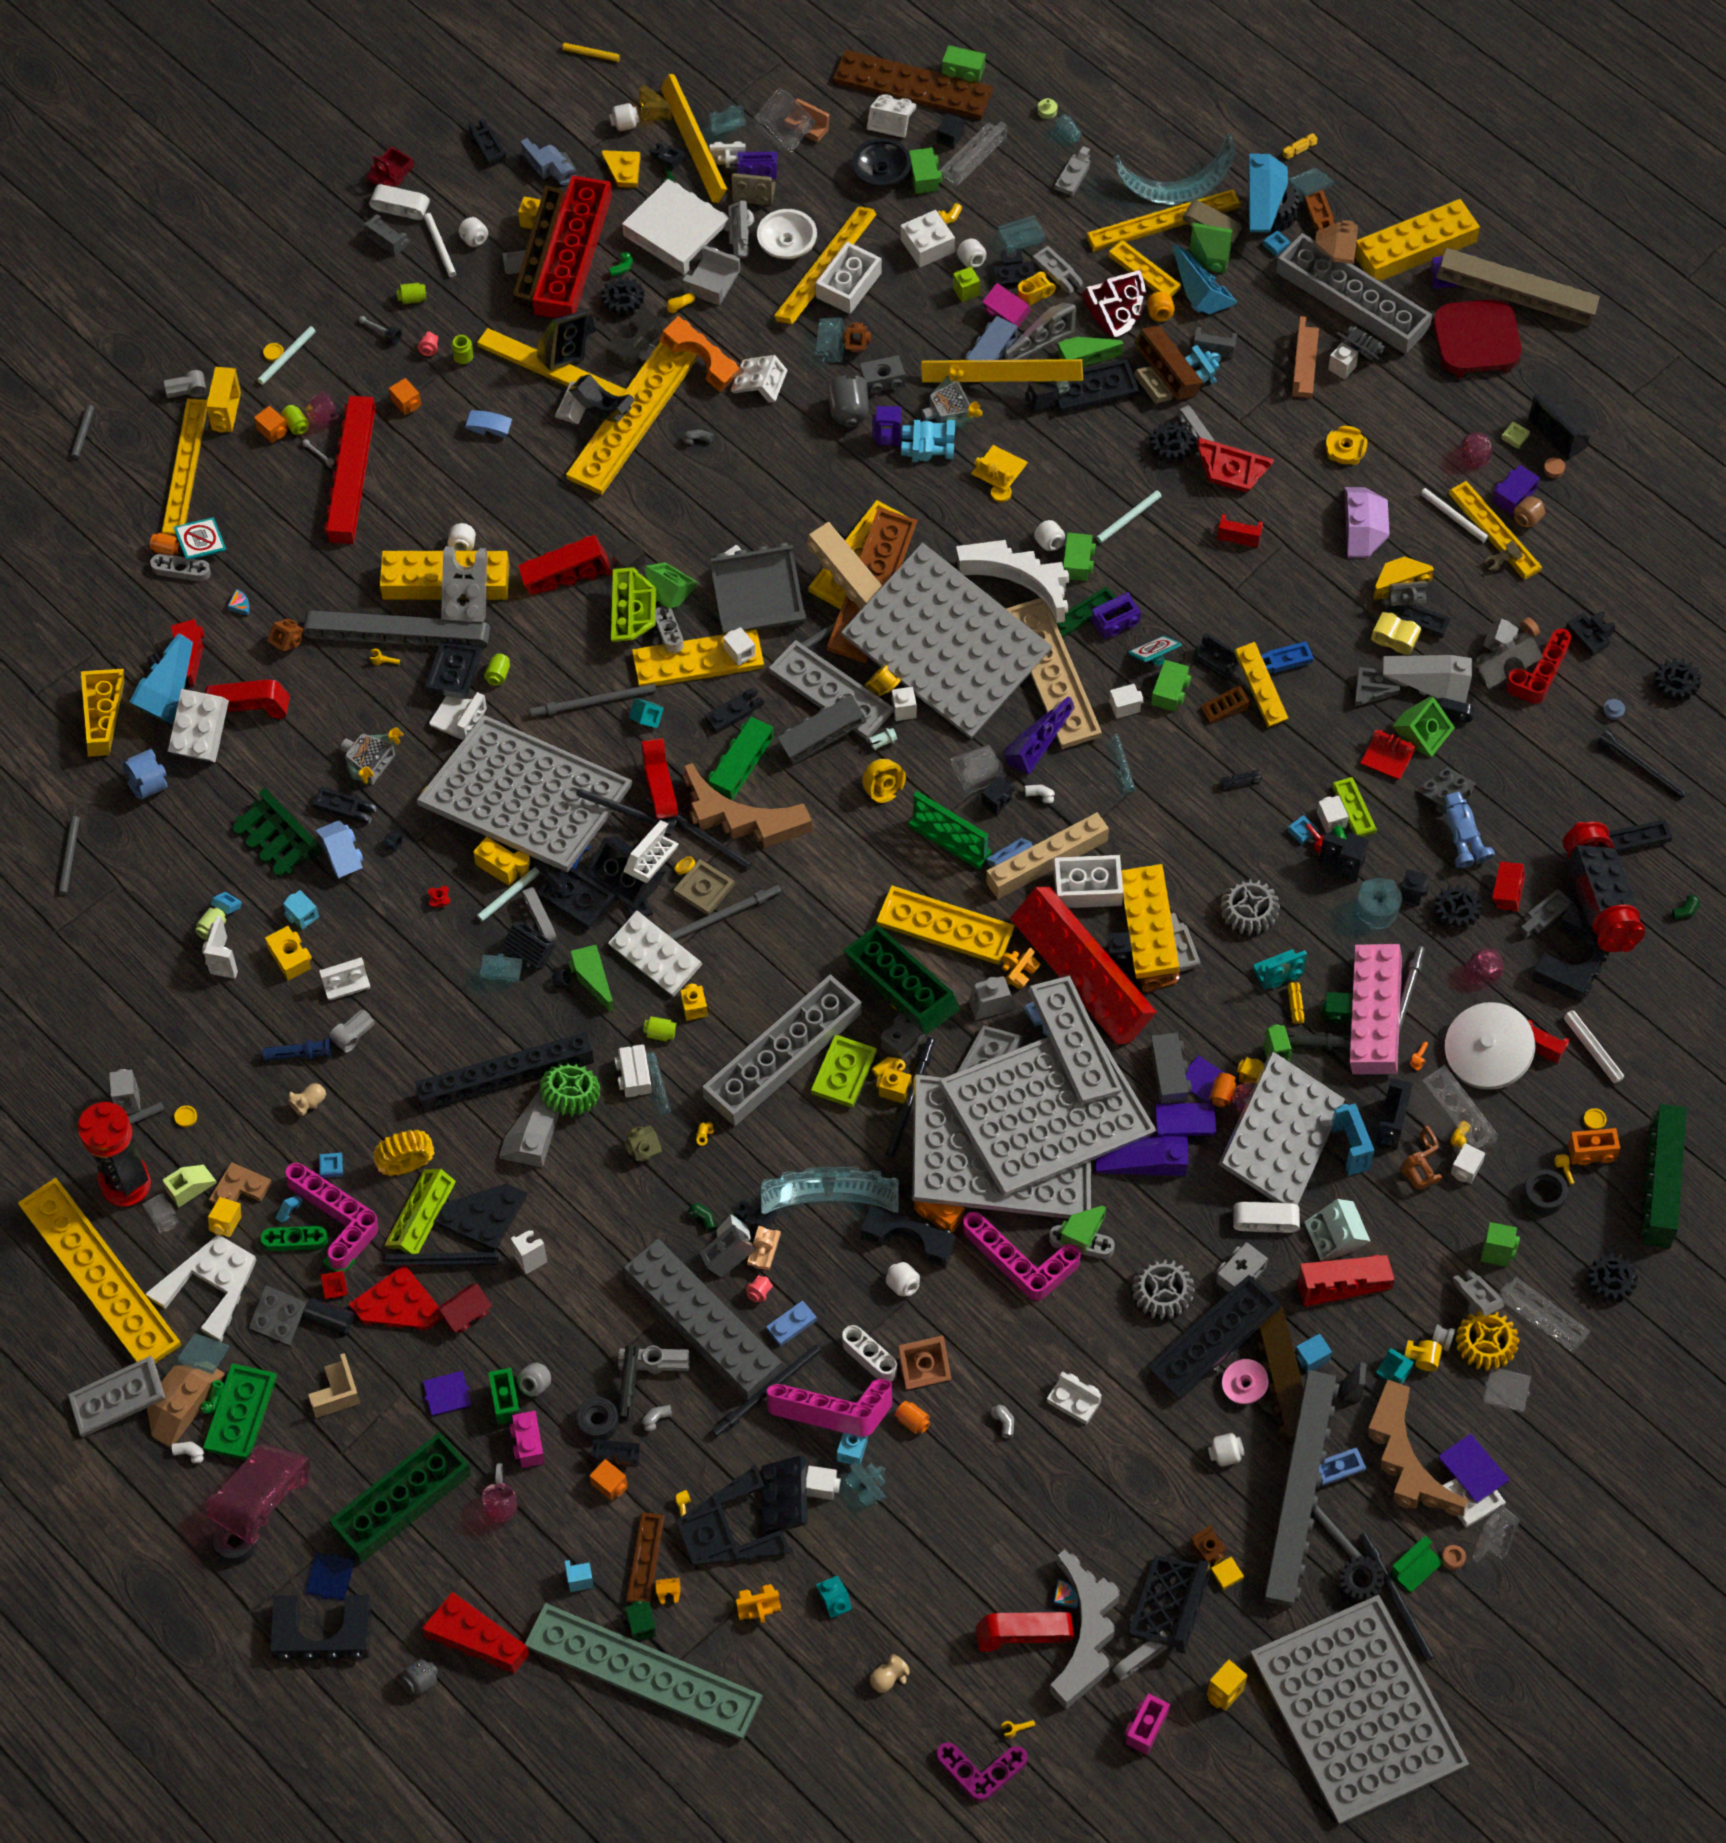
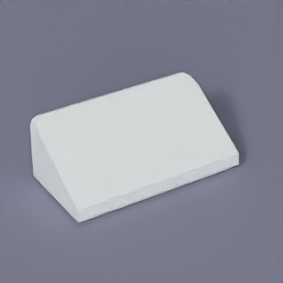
M571 381L555 417L578 424L585 411V407L568 391L575 383Z

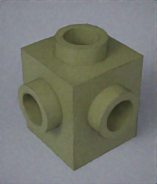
M651 1125L644 1128L636 1127L630 1131L631 1133L625 1134L628 1141L624 1143L629 1156L633 1155L637 1161L648 1160L654 1154L662 1152L656 1131Z

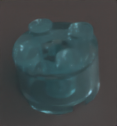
M1374 878L1363 882L1356 902V914L1360 921H1364L1368 927L1374 929H1383L1392 925L1399 916L1402 902V894L1396 882L1383 878Z

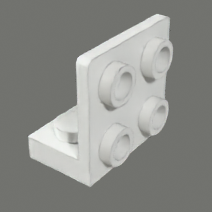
M890 95L879 96L870 106L867 129L904 138L907 133L909 116L916 109V104L908 99H893Z
M775 355L744 359L731 391L733 393L759 390L769 403L775 402L787 369Z
M477 692L475 697L470 700L446 696L431 719L430 726L464 740L487 709L485 695Z
M217 916L215 922L210 925V937L208 942H204L202 953L205 955V963L208 965L210 974L235 979L238 973L232 950L224 947L227 935L222 917Z

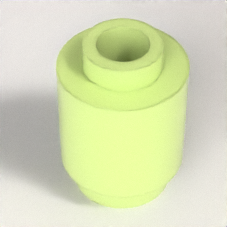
M209 908L196 924L195 932L204 940L208 941L210 925L215 922L217 916L222 917L223 924L226 923V915L219 908Z

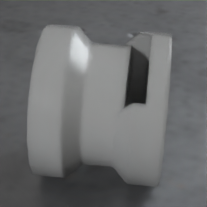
M1437 1324L1432 1341L1440 1344L1443 1350L1449 1351L1455 1330L1451 1328L1448 1330L1443 1329Z

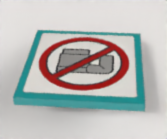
M214 517L174 527L186 561L226 551Z
M1162 636L1128 651V655L1144 662L1152 659L1153 664L1159 666L1164 664V653L1182 646V644L1167 636Z

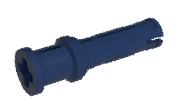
M330 1038L314 1042L307 1040L304 1044L263 1047L264 1062L306 1057V1059L312 1060L313 1057L327 1056V1058H331L332 1056Z

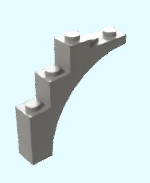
M1064 1549L1057 1555V1564L1068 1577L1076 1592L1080 1608L1081 1632L1073 1657L1065 1670L1051 1684L1050 1693L1065 1709H1068L1109 1673V1660L1102 1652L1098 1653V1651L1114 1638L1115 1627L1109 1618H1103L1102 1616L1119 1603L1120 1594L1117 1586L1111 1581L1108 1583L1105 1578L1096 1583L1094 1575L1088 1570L1085 1572L1080 1566L1078 1558L1072 1553L1069 1555Z

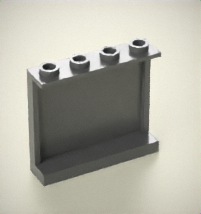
M781 543L775 545L776 548L767 549L766 546L755 548L753 552L739 550L735 551L734 555L726 556V553L714 555V558H710L722 635L740 627L744 631L761 630L804 623L806 621L793 554V545L788 546V543Z

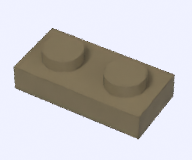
M1151 366L1136 370L1135 378L1155 404L1172 399V392Z

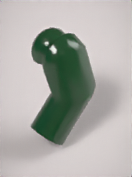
M1688 895L1684 907L1672 909L1673 919L1694 916L1700 906L1699 898L1695 895Z
M694 1203L688 1208L690 1217H700L703 1219L706 1232L716 1230L713 1213L710 1209L700 1203Z

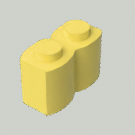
M1382 612L1373 630L1371 640L1379 645L1391 647L1401 654L1410 655L1419 638L1421 627L1413 621L1401 620L1393 613Z

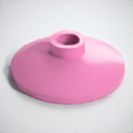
M1250 1359L1238 1360L1232 1363L1224 1372L1222 1387L1230 1400L1239 1404H1250L1259 1400L1265 1394L1268 1388V1375L1260 1363ZM1245 1382H1250L1251 1384L1249 1387H1243V1384Z

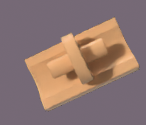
M758 1226L753 1242L756 1250L749 1255L747 1264L757 1269L770 1270L781 1231L769 1230Z

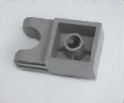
M446 546L443 551L441 620L484 622L486 618L487 550L486 548H479L475 555V563L469 567H464L456 561L455 549L452 546ZM462 594H465L466 598H469L466 602L460 599Z

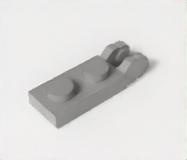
M1049 246L1032 256V261L1058 285L1060 284L1067 294L1073 292V286L1066 279L1070 278L1071 282L1078 288L1082 286L1083 282L1074 272V269Z
M1471 1269L1465 1271L1467 1282L1460 1278L1459 1275L1453 1277L1455 1287L1483 1316L1504 1307L1503 1300Z

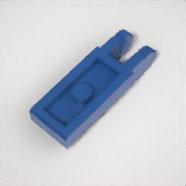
M1306 641L1271 650L1261 655L1264 664L1269 661V665H1265L1269 675L1272 672L1284 671L1310 664L1314 661Z

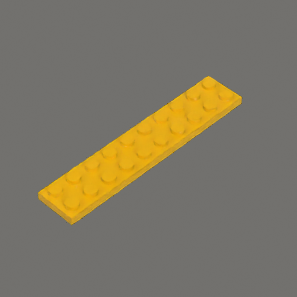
M659 342L623 393V395L630 394L635 399L630 405L632 407L631 410L619 422L604 420L567 472V479L603 495L697 361L699 355L690 351L673 353L662 342Z
M54 1178L18 1202L21 1210L136 1362L151 1356L154 1358V1362L157 1363L182 1346L180 1340L57 1178Z

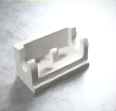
M527 1231L518 1237L513 1236L511 1238L514 1257L525 1275L547 1263L543 1241L538 1239L533 1243L526 1242L528 1237L534 1235L533 1231Z

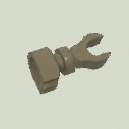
M1513 540L1505 545L1507 547L1506 550L1502 549L1499 551L1500 554L1488 556L1485 559L1484 563L1486 565L1495 561V564L1489 568L1491 572L1497 571L1504 561L1510 560V556H1513L1516 560L1523 557Z

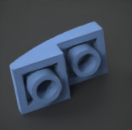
M471 410L465 428L481 435L488 431L506 438L512 419L496 413Z

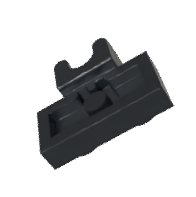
M1017 248L1016 256L1013 258L1007 255L1006 250H1002V265L993 266L995 285L998 283L1002 287L1019 285L1021 281L1035 275L1033 262L1023 263L1020 248Z
M1603 611L1591 617V620L1582 613L1566 624V628L1591 656L1609 646L1610 641L1607 638L1615 630L1614 622L1603 624V617L1605 616Z

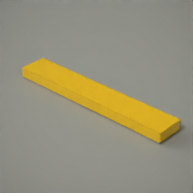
M1467 481L1449 491V495L1475 525L1489 536L1488 539L1498 551L1506 550L1507 547L1505 545L1512 540L1514 541L1523 557L1516 560L1513 556H1510L1508 562L1524 580L1541 571L1542 566Z

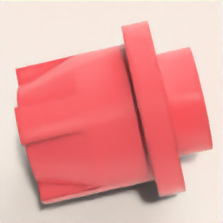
M427 331L418 343L417 348L419 352L425 356L435 355L438 350V336Z
M758 1275L752 1284L746 1286L747 1296L753 1302H764L766 1294L773 1285L766 1276Z

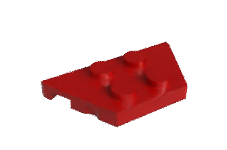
M1199 438L1197 441V447L1208 481L1246 493L1250 491L1274 462V459L1207 439Z

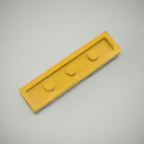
M1122 240L1109 251L1108 256L1128 272L1140 270L1144 284L1154 292H1166L1172 297L1181 290V284Z
M1253 642L1235 649V655L1267 728L1287 721L1288 716L1256 643Z

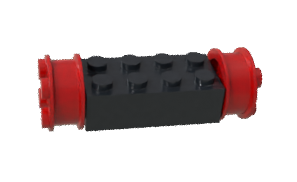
M1578 822L1565 834L1562 844L1565 851L1568 852L1566 864L1589 928H1593L1594 933L1598 935L1597 942L1601 949L1608 952H1629L1644 938L1646 930L1643 923L1640 922V913L1614 843L1609 838V830L1606 825L1600 822Z
M101 1102L90 1106L82 1113L79 1119L78 1133L85 1149L94 1155L93 1159L98 1164L97 1178L102 1194L108 1202L115 1206L128 1207L135 1205L148 1194L151 1179L147 1167L140 1158L136 1144L132 1139V1126L127 1113L122 1107L111 1102Z

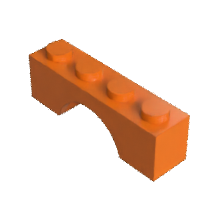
M678 316L663 330L659 341L673 353L690 351L699 355L707 367L705 380L719 392L736 377L739 367L735 361L727 358L717 346H713L707 341L705 336L693 329L686 320Z

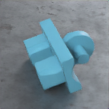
M1198 345L1192 347V354L1185 357V359L1192 368L1199 366L1200 369L1195 372L1202 379L1203 383L1209 381L1212 385L1216 382L1214 375L1215 370L1220 367L1218 363L1221 357L1218 353L1211 354L1209 351L1203 354Z

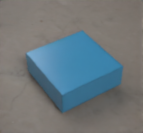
M1277 230L1264 239L1262 245L1277 257L1291 245V242Z
M1303 815L1292 823L1287 831L1303 845L1313 837L1305 826L1310 823L1317 833L1318 828Z
M227 892L213 897L211 905L219 908L226 914L240 909L242 904L239 899Z
M342 1153L319 1154L320 1177L343 1176Z

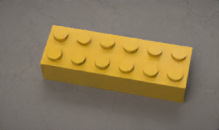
M1458 199L1357 240L1355 258L1365 273L1378 281H1382L1432 260V257L1443 256L1446 248L1459 250L1476 243L1480 226L1462 200Z
M382 551L380 578L382 599L442 600L443 551ZM455 551L456 561L461 566L469 567L475 563L477 551ZM487 551L486 600H508L510 566L508 551ZM462 594L461 597H460V599H462V600H468V599H469V598H466V595H465V594Z

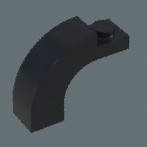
M590 374L580 376L568 390L586 409L610 422H619L631 410L632 407L630 405L635 401L630 394L615 396L607 392Z

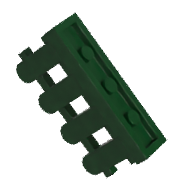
M264 787L258 793L262 800L260 802L255 800L252 803L254 806L244 816L238 815L235 818L237 822L233 825V830L237 835H244L246 832L250 834L246 840L249 848L257 849L260 845L264 848L260 852V858L264 863H270L272 860L277 862L273 867V872L276 876L283 877L287 873L291 875L294 872L292 869L303 859L307 861L310 858L309 854L311 852L318 856L323 852V849L310 833ZM271 810L275 812L273 816L269 814ZM265 817L267 821L257 830H254L252 827ZM284 824L288 826L286 830L282 828ZM278 831L280 835L268 845L265 841ZM297 838L302 840L299 844L295 841ZM289 845H292L294 848L281 858L279 854Z

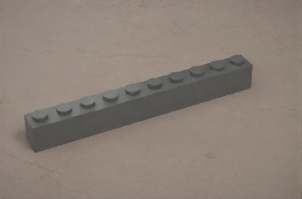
M1309 1370L1306 1375L1263 1602L1291 1608L1294 1601H1299L1301 1588L1297 1587L1299 1578L1303 1579L1305 1565L1301 1564L1303 1555L1307 1556L1310 1542L1306 1541L1307 1532L1311 1533L1314 1519L1310 1518L1311 1510L1316 1509L1318 1496H1314L1315 1488L1320 1487L1322 1474L1318 1473L1320 1464L1324 1465L1326 1451H1323L1324 1442L1328 1443L1331 1429L1327 1428L1328 1419H1333L1335 1406H1331L1332 1397H1337L1339 1384L1335 1383L1336 1376L1312 1370Z

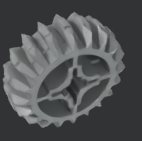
M1250 878L1248 883H1245L1241 879L1239 885L1233 883L1231 888H1227L1222 896V903L1220 905L1222 918H1226V925L1232 924V930L1239 928L1240 934L1248 931L1250 936L1252 931H1255L1259 935L1261 929L1267 931L1269 926H1273L1278 918L1280 908L1278 896L1274 895V889L1268 890L1267 883L1261 886L1260 880L1252 883ZM1241 897L1243 898L1242 901L1238 902L1236 905H1233V903L1237 899ZM1267 909L1263 915L1257 916L1262 910Z
M1165 1258L1162 1260V1264H1159L1156 1259L1153 1261V1266L1146 1263L1145 1269L1140 1268L1138 1270V1275L1134 1277L1135 1284L1132 1285V1290L1135 1292L1133 1293V1298L1138 1300L1137 1306H1144V1314L1151 1311L1152 1318L1159 1314L1161 1320L1164 1319L1165 1315L1172 1319L1174 1313L1180 1316L1182 1309H1188V1303L1192 1302V1295L1194 1294L1193 1280L1189 1278V1271L1183 1272L1182 1265L1175 1267L1174 1260L1171 1264H1166ZM1175 1281L1181 1287V1295L1176 1293V1289L1173 1287ZM1146 1283L1150 1285V1289L1153 1291L1152 1297L1145 1290Z

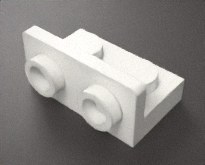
M362 957L319 970L329 1001L370 988Z
M1061 1372L1059 1381L1047 1397V1403L1087 1425L1101 1403V1394L1094 1386H1087L1081 1383L1075 1375Z

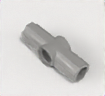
M657 1346L639 1349L637 1370H647L652 1374L662 1371H688L690 1363L689 1350L660 1349ZM620 1349L618 1354L619 1370H623L625 1349ZM653 1357L659 1358V1360L656 1362H649V1360Z

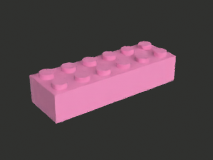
M1400 944L1355 945L1350 1050L1352 1074H1397L1402 970Z

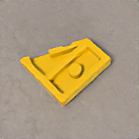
M602 151L603 160L606 161L611 175L614 176L617 187L637 188L640 152Z

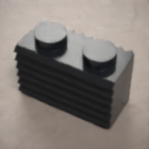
M524 922L513 923L502 943V946L508 949L507 953L509 955L525 960L524 964L531 969L545 967L556 945Z

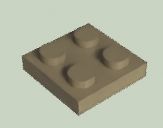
M699 859L675 887L674 894L709 916L735 886V881Z

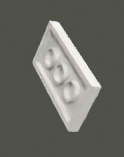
M638 911L631 916L608 942L613 949L673 997L702 965L700 960Z

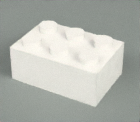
M847 242L817 280L816 298L851 314L880 276L881 258Z
M181 689L168 752L175 755L216 762L229 700L221 696Z
M1120 855L1061 857L1054 859L1055 894L1067 908L1122 906L1123 886Z

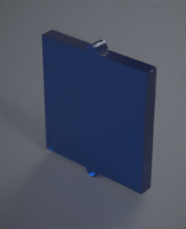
M317 1553L306 1593L323 1596L324 1599L330 1597L345 1600L355 1560L338 1557L337 1554L331 1556Z

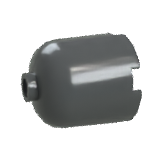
M846 375L829 381L827 394L832 419L837 424L846 427H855L863 422L868 416L867 381L860 376H855V379H846Z

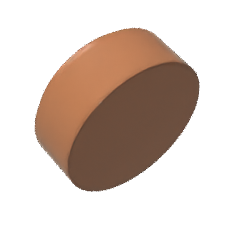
M1553 457L1546 460L1544 473L1548 477L1559 478L1564 474L1565 463L1561 459Z
M1530 617L1521 621V628L1529 638L1534 639L1540 634L1538 625Z
M1450 1545L1444 1549L1441 1559L1447 1569L1458 1570L1463 1567L1466 1554L1460 1546Z

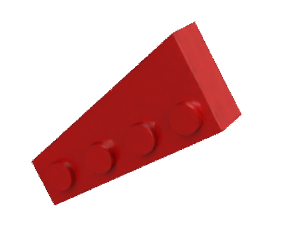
M595 534L518 565L524 586L530 595L557 589L559 584L574 585L576 580L587 578L588 581L596 579V575L603 573L606 576L613 575L608 556Z
M1373 1255L1364 1258L1302 1263L1299 1268L1297 1286L1303 1306L1306 1307L1391 1290L1395 1279L1388 1256Z
M454 1592L448 1596L422 1628L426 1639L434 1640L448 1648L462 1651L473 1658L482 1659L488 1664L513 1674L529 1656L528 1648L524 1643Z

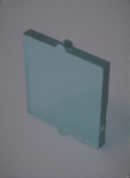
M1317 168L1288 179V182L1305 196L1335 185L1334 180Z
M194 1333L179 1356L178 1362L192 1366L193 1369H200L213 1374L228 1352L230 1345L218 1342L214 1338H207Z

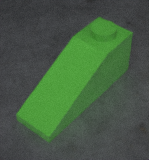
M1074 337L1058 343L1057 355L1059 359H1082V366L1084 368L1122 356L1123 341Z
M597 945L571 951L572 959L568 960L571 973H576L577 980L609 1012L614 1011L612 997Z

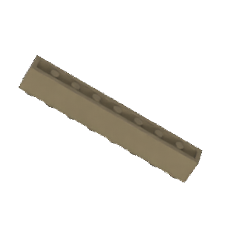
M1449 248L1445 249L1436 278L1587 326H1590L1596 314L1600 296Z

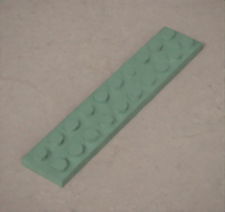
M547 1603L544 1604L525 1643L527 1648L533 1652L742 1741L763 1698L762 1694Z

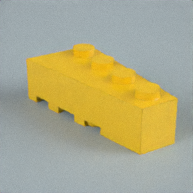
M124 669L82 671L81 682L88 757L110 755L125 683Z

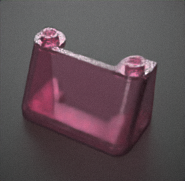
M267 1444L255 1446L251 1451L250 1457L219 1492L210 1496L206 1504L208 1506L207 1517L249 1544L254 1545L260 1538L257 1530L262 1525L265 1526L267 1524L268 1515L292 1488L295 1490L299 1486L304 1488L310 1481V1459L302 1454Z

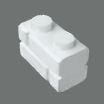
M637 1045L631 1048H619V1057H615L616 1070H621L622 1076L618 1077L620 1090L625 1091V1097L651 1094L652 1089L645 1046Z

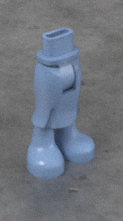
M1456 792L1444 796L1446 818L1453 834V843L1457 847L1456 867L1465 868L1472 866L1474 862L1480 864L1492 859L1495 856V852L1491 847L1483 846L1479 837L1481 834L1476 828L1473 813L1466 804V800L1462 798L1461 793ZM1468 842L1471 844L1473 855L1468 850L1466 844Z

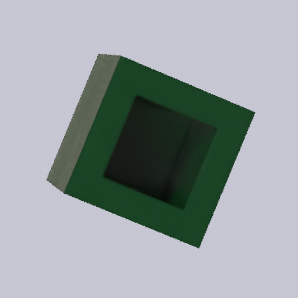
M636 1601L626 1607L634 1641L657 1636L650 1602Z

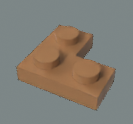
M231 1162L209 1200L214 1205L219 1197L236 1202L242 1193L261 1202L272 1182L269 1178Z

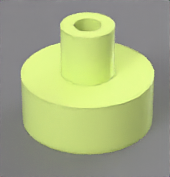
M1046 98L1039 102L1038 115L1041 118L1051 119L1056 116L1057 103L1054 100Z

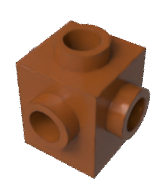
M852 322L851 325H847L846 331H842V343H845V349H850V352H862V350H866L867 344L871 342V332H867V326H863V323ZM859 333L861 338L855 339L853 334Z
M290 619L274 622L267 642L282 651L297 648L301 643V635L304 629L297 626V623Z

